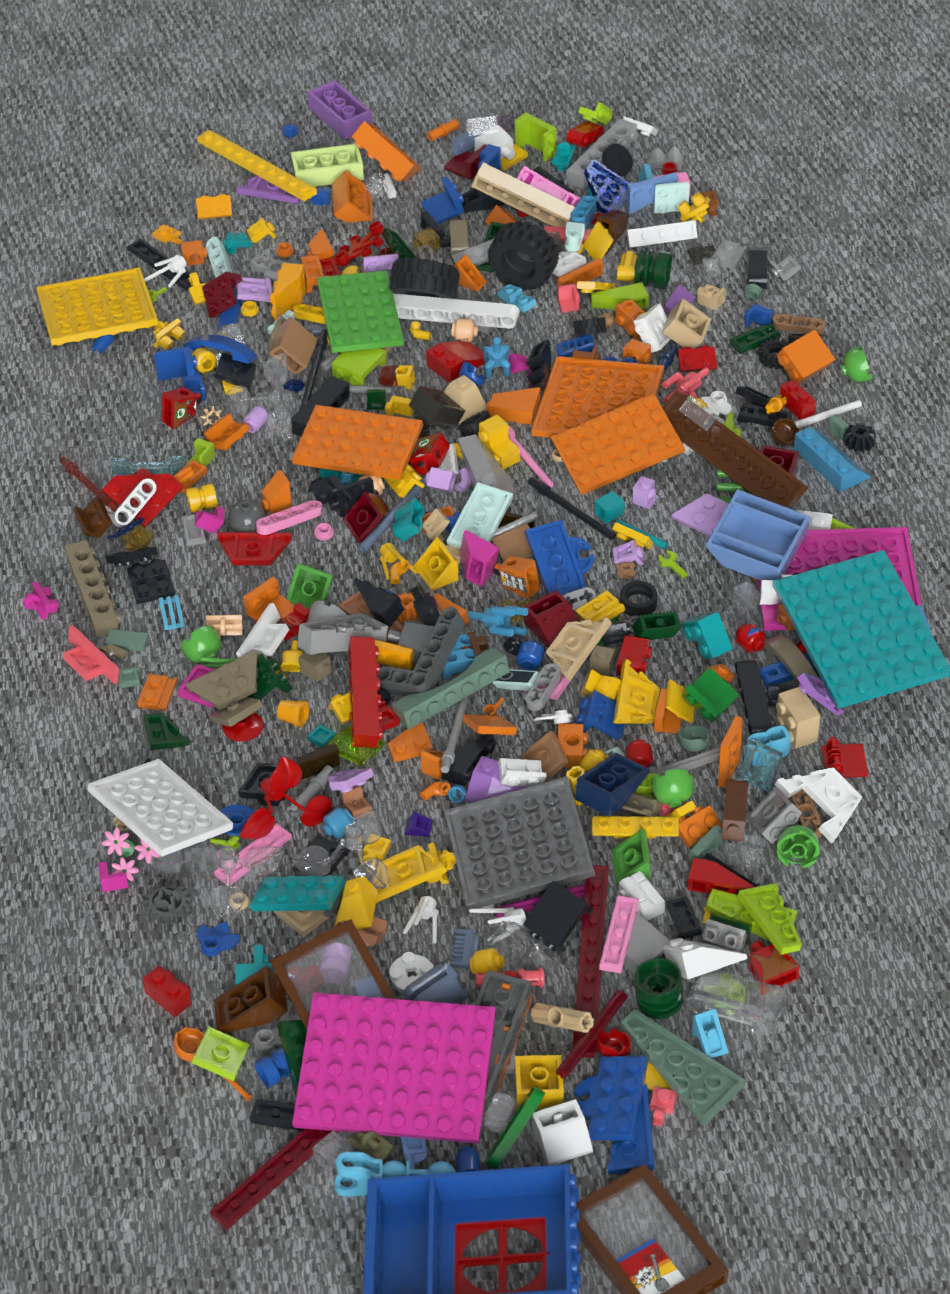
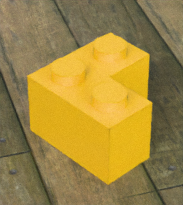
M495 415L479 423V439L503 470L520 462V448L509 439L508 424L500 416Z

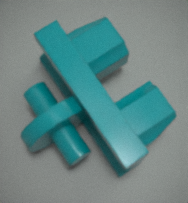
M560 142L552 160V165H556V170H567L576 151V145L570 146L568 142Z

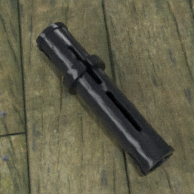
M537 167L534 170L547 180L574 194V190L566 186L564 181L556 179L542 169V167Z

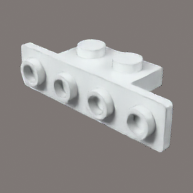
M269 603L236 652L237 658L254 650L257 651L258 656L261 654L272 656L289 628L287 624H276L281 617L274 603Z

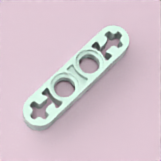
M217 237L210 238L206 243V249L215 278L226 271L233 273L223 243Z

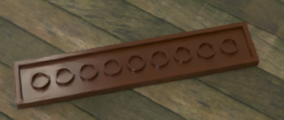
M676 391L662 407L682 443L718 470H721L750 494L791 509L807 491L808 487L680 392Z

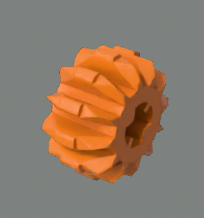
M403 592L402 595L396 593L400 597L401 604L405 609L396 620L400 624L403 621L410 622V620L416 622L417 617L420 616L414 607L413 601L415 599L412 592L409 594Z

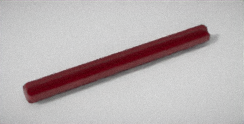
M618 990L594 1020L593 1027L590 1028L588 1033L583 1034L557 1068L556 1073L562 1079L570 1075L626 1001L627 994L623 993V990Z

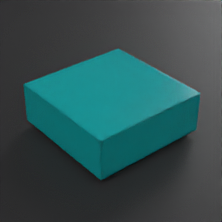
M319 724L307 735V740L322 748L327 746L336 737V732Z

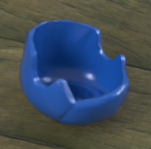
M465 361L463 362L459 370V377L465 375L477 387L482 386L486 380L483 378V374L477 376L476 368Z

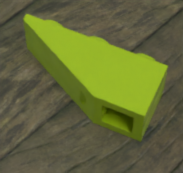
M642 282L591 293V307L616 310V305L632 299L641 309L649 308V294Z

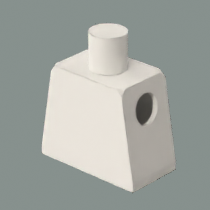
M499 125L475 138V152L484 144H491L501 147V159L505 157L511 160L515 156L513 138Z

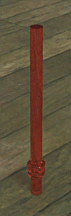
M65 457L60 458L59 462L70 475H74L95 496L101 498L102 502L113 512L116 511L119 506L91 482L74 462H70Z

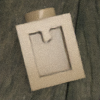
M436 508L423 523V528L427 531L425 534L433 541L436 537L444 541L445 538L441 533L450 521L441 510Z

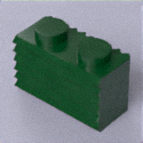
M675 610L673 612L667 611L666 613L659 612L658 614L640 615L632 626L635 637L649 640L674 637L681 629Z

